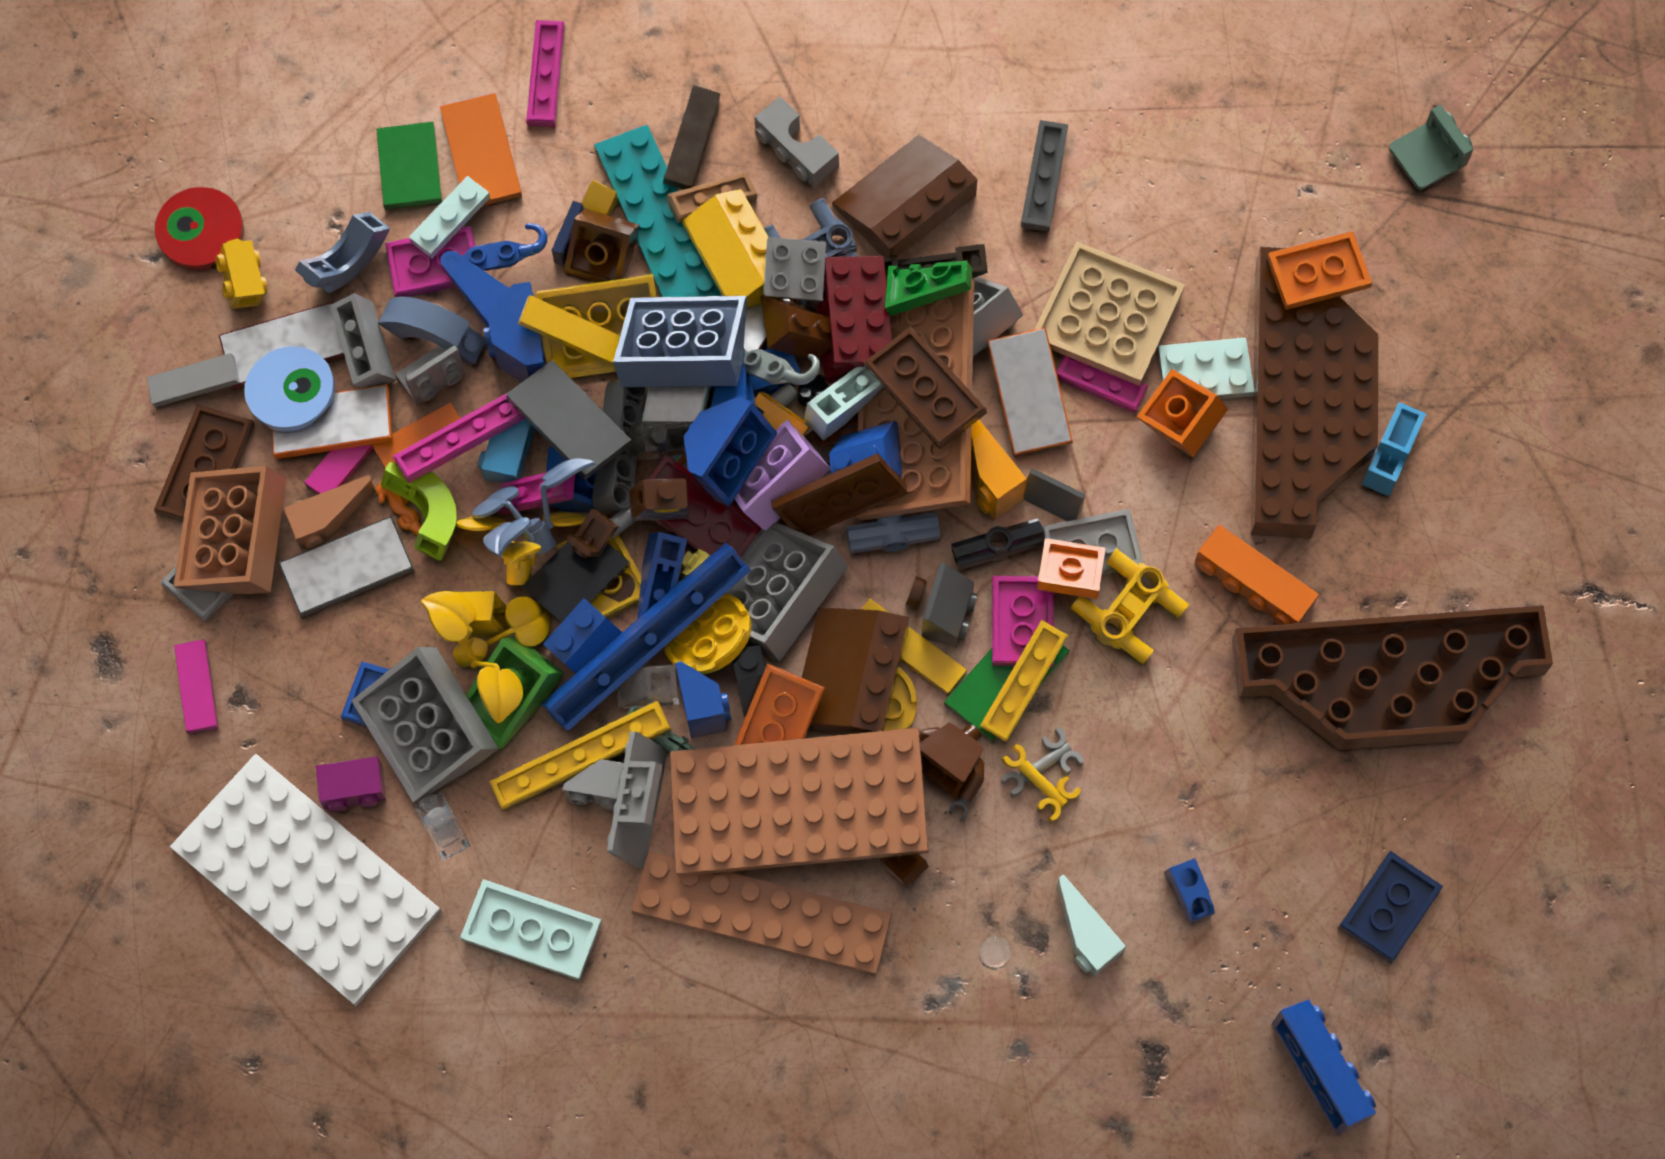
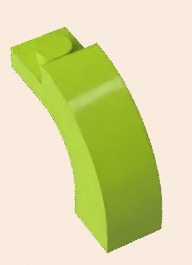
M389 462L384 470L380 486L411 501L419 508L423 515L424 523L418 532L414 549L441 561L450 545L457 519L456 505L450 490L431 471L408 483L398 466Z

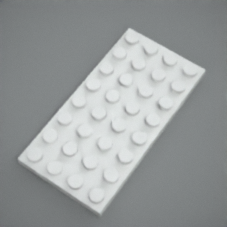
M257 754L245 764L170 846L173 851L355 1007L441 912L437 905Z

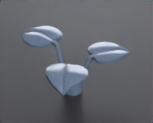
M581 458L566 460L552 468L542 477L544 482L540 485L545 522L539 518L532 520L527 517L522 518L512 503L509 502L519 495L516 487H504L491 494L485 501L473 509V516L485 518L504 506L511 511L517 520L512 523H503L490 531L483 539L486 548L494 555L501 557L507 546L523 534L528 542L541 546V551L535 553V555L551 550L556 545V541L549 530L554 525L550 520L547 489L561 484L587 467L596 466L595 463Z

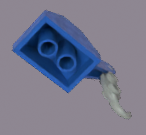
M744 348L743 365L738 386H716L711 408L701 411L683 436L688 471L715 501L728 507L730 506L778 433L756 408L752 376L771 384L792 383L794 385H804L812 381L819 372L820 362L815 355H808V359L812 361V367L806 373L800 374L795 372L790 364L781 357L760 349L747 352Z

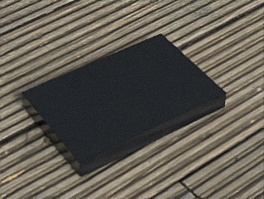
M565 543L522 586L523 591L533 600L537 601L543 609L561 624L583 598L592 604L630 566L629 561L610 544L606 546L600 557L583 558L572 550L573 545L571 543Z

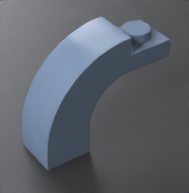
M371 212L355 214L352 216L341 238L330 250L321 256L299 261L295 271L303 277L307 284L313 287H322L328 293L336 291L353 280L369 264L382 246L391 228Z
M412 297L391 298L377 323L400 339L408 337L422 338L446 350L456 346L461 360L468 365L476 363L486 343L485 337L468 326L470 322L461 316L436 304Z

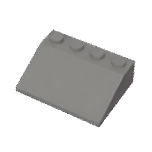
M775 522L766 531L761 528L740 558L749 566L751 571L726 593L738 598L751 617V634L746 645L749 647L760 645L763 655L780 662L845 572L848 565L833 545Z
M417 647L351 700L413 803L418 802L473 769L499 749L436 647Z

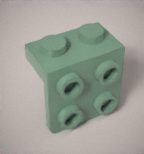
M1441 104L1431 109L1426 124L1391 142L1389 146L1390 153L1419 190H1423L1467 166L1474 150L1470 138L1466 134H1462L1456 126L1453 115L1446 112Z

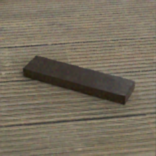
M693 85L663 179L664 184L680 189L692 187L721 93Z

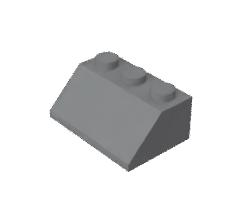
M980 277L974 280L973 357L982 349L988 348V340L995 339L1004 331L1013 328L1016 321L1023 316L1008 287Z

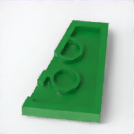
M968 261L941 262L929 268H922L920 264H912L909 269L888 266L885 309L891 316L971 290L972 267Z

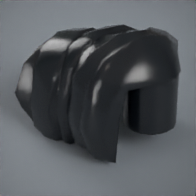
M817 374L807 384L799 385L798 402L802 406L807 407L808 402L829 388L822 374Z

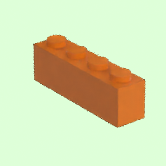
M1220 524L1199 549L1195 559L1202 572L1219 578L1229 591L1240 593L1246 597L1248 603L1253 608L1259 611L1264 610L1273 616L1274 622L1278 625L1301 623L1315 605L1319 596L1313 589Z

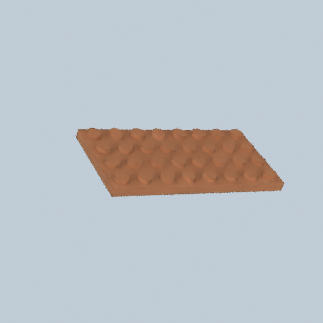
M972 279L971 290L890 316L892 340L911 326L971 392L973 375L974 280ZM882 388L858 411V431L892 421L897 422L902 470L901 479L906 483L908 493L860 513L855 517L860 521L970 504L972 425L942 449H939L892 396Z
M919 728L670 752L676 874L678 876L929 853Z

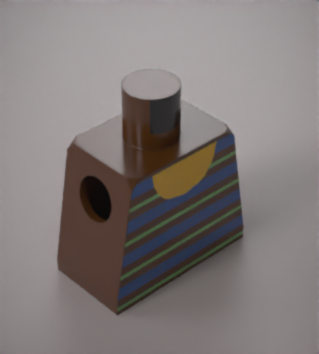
M686 479L642 480L630 490L631 521L689 519Z

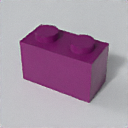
M378 756L316 766L319 802L324 810L340 812L346 810L347 806L358 804L360 807H373L378 805V801L386 800L383 766Z

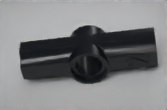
M1038 518L1009 527L995 526L985 534L951 543V549L955 564L961 570L988 561L1001 562L1006 560L1009 555L1044 545L1045 535L1041 522ZM994 540H1001L1006 544V546L1003 548H995L994 546H992L991 542Z

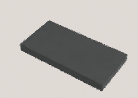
M553 360L506 394L508 402L565 460L581 458L595 463L596 466H590L578 472L585 480L631 445V439Z

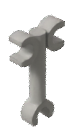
M1058 727L1055 730V734L1059 738V742L1052 743L1044 736L1042 744L1046 750L1051 752L1033 763L1032 766L1042 773L1060 761V770L1067 776L1071 771L1066 764L1068 760L1076 761L1079 767L1083 765L1084 761L1081 754L1072 751L1069 744L1065 742V732ZM1007 772L1001 778V783L1005 784L1008 781H1015L1018 786L1010 792L1013 798L1021 794L1024 784L1030 780L1022 772Z

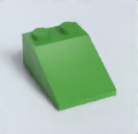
M516 637L502 638L487 662L498 664L500 670L510 669L518 676L523 687V697L519 706L503 722L497 724L488 713L477 687V678L466 694L499 749H503L538 710L541 703L549 697L564 674L561 669L534 648L525 647L518 643Z

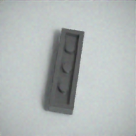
M1044 120L1039 122L1021 220L1022 228L1050 231L1068 124Z

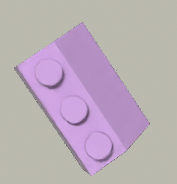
M788 420L776 430L778 432L734 498L742 511L765 531L780 519V516L772 509V500L823 478L831 469L820 453Z

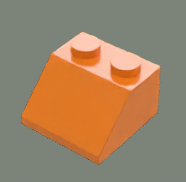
M1171 369L1137 415V418L1171 445L1194 457L1228 409L1216 394Z

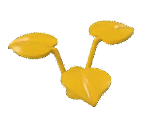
M573 512L550 513L551 522L554 526L559 527L579 525L586 518L581 514ZM491 515L485 518L471 516L456 521L455 527L471 531L493 530L499 525L506 523V521ZM512 541L501 555V558L504 559V564H506L507 584L524 585L531 578V566L536 565L537 555L535 553L541 551L540 545L527 541Z
M442 591L423 598L421 604L427 611L436 633L448 642L458 641L459 644L453 651L455 662L461 667L471 666L473 669L483 667L477 676L479 694L493 720L497 724L503 722L522 701L523 687L521 681L512 670H500L498 664L481 660L486 657L488 646L513 633L517 642L525 647H534L540 644L547 637L550 629L548 612L537 601L529 597H517L511 600L505 609V619L511 628L484 641L477 637L469 639L473 631L469 624L475 618V610L465 596L456 592Z

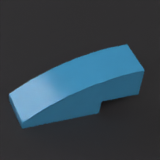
M1398 402L1361 485L1390 496L1426 413Z

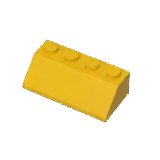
M741 189L716 194L683 219L682 224L721 295L746 296V308L761 305L760 297L763 295L766 240L768 236Z

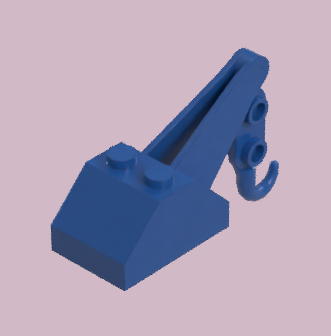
M527 223L525 225L526 229H531L538 233V240L533 244L525 245L512 241H501L473 246L464 255H460L455 251H447L441 257L443 271L487 327L484 328V335L490 358L496 357L498 367L520 382H523L546 365L541 334L518 325L527 298L530 295L534 296L531 282L513 284L508 288L485 271L512 267L526 257L540 253L547 244V233L543 227L535 223Z

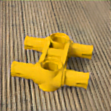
M1116 548L1105 563L1127 579L1125 582L1128 584L1108 610L1104 609L1102 611L1086 597L1080 596L1070 609L1091 624V631L1095 633L1097 640L1101 644L1112 646L1115 650L1116 648L1118 650L1122 648L1143 665L1154 650L1132 634L1134 632L1132 630L1134 625L1151 603H1159L1176 618L1182 615L1189 603L1168 588L1169 584L1159 569L1147 566L1144 563H1139L1138 565ZM1141 578L1150 579L1153 582L1154 588H1145L1141 583ZM1105 624L1115 625L1118 629V635L1109 634L1106 631Z

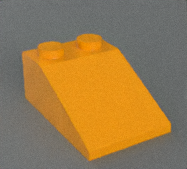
M978 420L972 425L971 472L977 497L976 503L984 514L989 513L996 520L1024 500L1027 478L982 422Z

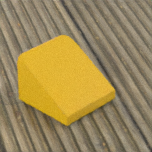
M592 180L582 200L584 209L610 215L618 203V195L616 191Z

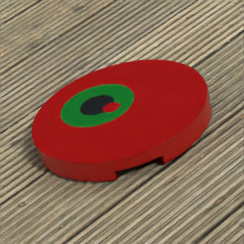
M209 187L189 188L175 194L162 206L155 221V237L161 251L175 265L190 270L213 268L212 265L216 264V255H219L223 243L233 239L242 240L244 233L243 218L236 203L222 191Z

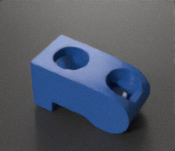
M1195 858L1170 867L1164 872L1169 884H1172L1182 910L1190 923L1215 914L1208 887Z

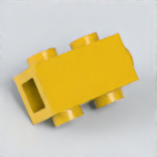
M229 240L223 243L219 255H216L217 270L222 272L224 278L222 282L223 296L225 299H229L231 309L260 306L264 295L267 294L266 279L261 277L259 272L261 266L260 254L258 251H254L252 240Z

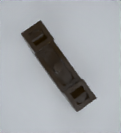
M977 244L955 247V253L898 260L897 255L885 256L886 286L888 266L909 269L912 264H920L922 268H929L941 262L968 261L972 267V278L986 274L988 269L985 245Z

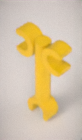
M1019 744L1013 745L1012 749L1017 753L1018 759L1012 761L1008 756H1004L1001 759L1002 763L1008 768L1017 767L1048 797L1039 801L1036 809L1039 811L1045 805H1050L1053 812L1047 820L1049 822L1056 820L1060 816L1061 808L1068 800L1077 797L1081 789L1077 787L1071 793H1067L1064 789V784L1069 780L1068 776L1060 778L1055 788L1026 760L1025 749Z

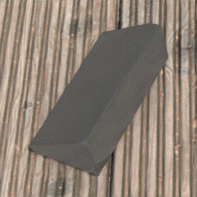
M1031 469L1026 480L1024 500L1066 521L1076 520L1084 505L1085 494L1035 469Z

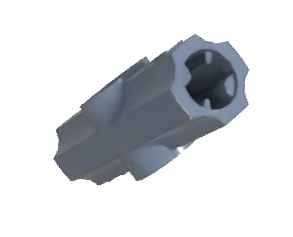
M936 512L904 517L903 515L879 518L877 522L846 526L850 554L883 549L885 552H896L907 548L909 544L940 540Z

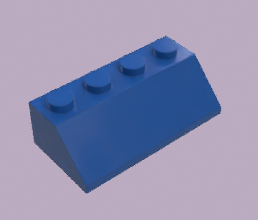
M1308 999L1281 1010L1272 1022V1025L1337 1136H1340L1371 1119L1376 1114L1374 1110L1376 1103L1368 1090H1362L1357 1081L1359 1074L1350 1061L1346 1062L1340 1052L1342 1045L1334 1033L1329 1034L1324 1025L1326 1019L1323 1012L1317 1005L1313 1006Z

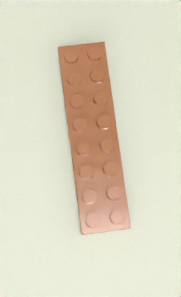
M650 851L647 854L631 910L632 914L874 976L877 974L892 916L890 912L732 872L678 876L676 874L675 858Z

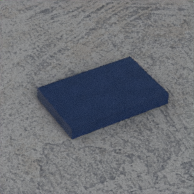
M1389 851L1338 929L1392 964L1443 888V885L1392 851Z

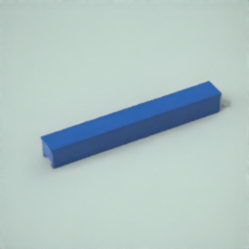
M725 542L544 700L541 705L560 727L563 726L569 731L746 576L751 569L738 556L736 550Z

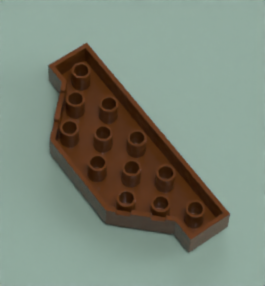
M1260 247L1256 260L1255 392L1253 395L1251 535L1311 538L1316 528L1317 505L1330 492L1344 483L1359 467L1366 464L1373 457L1378 446V333L1340 296L1285 310L1267 260L1268 253L1285 248Z
M1543 605L1236 628L1232 638L1239 698L1271 696L1338 750L1463 741L1515 677L1542 676L1553 665Z

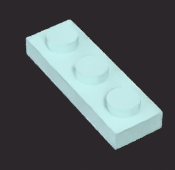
M467 176L409 236L410 242L430 258H433L490 199L489 192Z

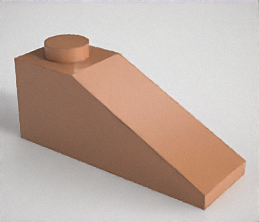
M369 475L284 508L301 550L315 548L323 544L325 540L330 539L376 491Z

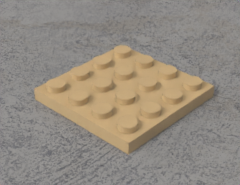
M1076 241L1035 329L1046 327L1051 350L1140 386L1184 291L1185 284Z

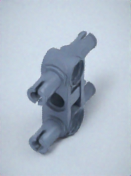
M824 198L813 202L809 208L821 229L802 240L826 242L825 257L857 256V246L852 239L851 229L840 219L834 217ZM774 225L763 228L768 237L780 238ZM838 235L843 237L846 242L842 245H837L832 242L831 238ZM797 300L799 304L805 306V300Z

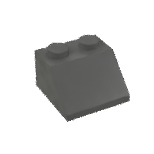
M941 562L923 616L922 637L957 648L959 638L964 640L966 638L970 622L965 621L968 611H974L978 594L973 593V581Z

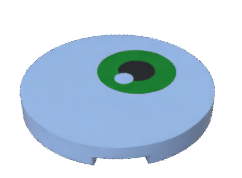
M283 347L267 353L251 368L245 382V399L252 414L270 429L284 432L298 431L313 425V422L327 408H330L335 395V380L327 362L316 352L303 347Z

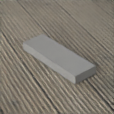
M232 353L147 377L151 403L154 407L239 384L236 361Z

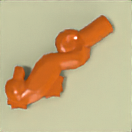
M380 481L376 488V495L379 496L378 502L384 503L387 497L393 513L400 515L398 525L402 529L411 530L417 536L422 527L418 512L406 506L408 504L407 499L381 487Z

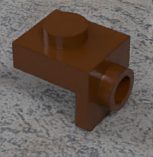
M591 509L576 534L569 535L566 540L573 545L572 550L583 558L600 557L619 526L596 509Z
M919 854L879 858L882 866L905 887L929 867L926 860Z

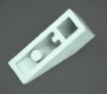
M856 367L807 403L804 421L822 440H825L844 426L883 387L865 367Z
M1063 874L1058 878L1057 889L1073 951L1077 956L1074 959L1085 973L1090 971L1095 977L1124 953L1126 945Z

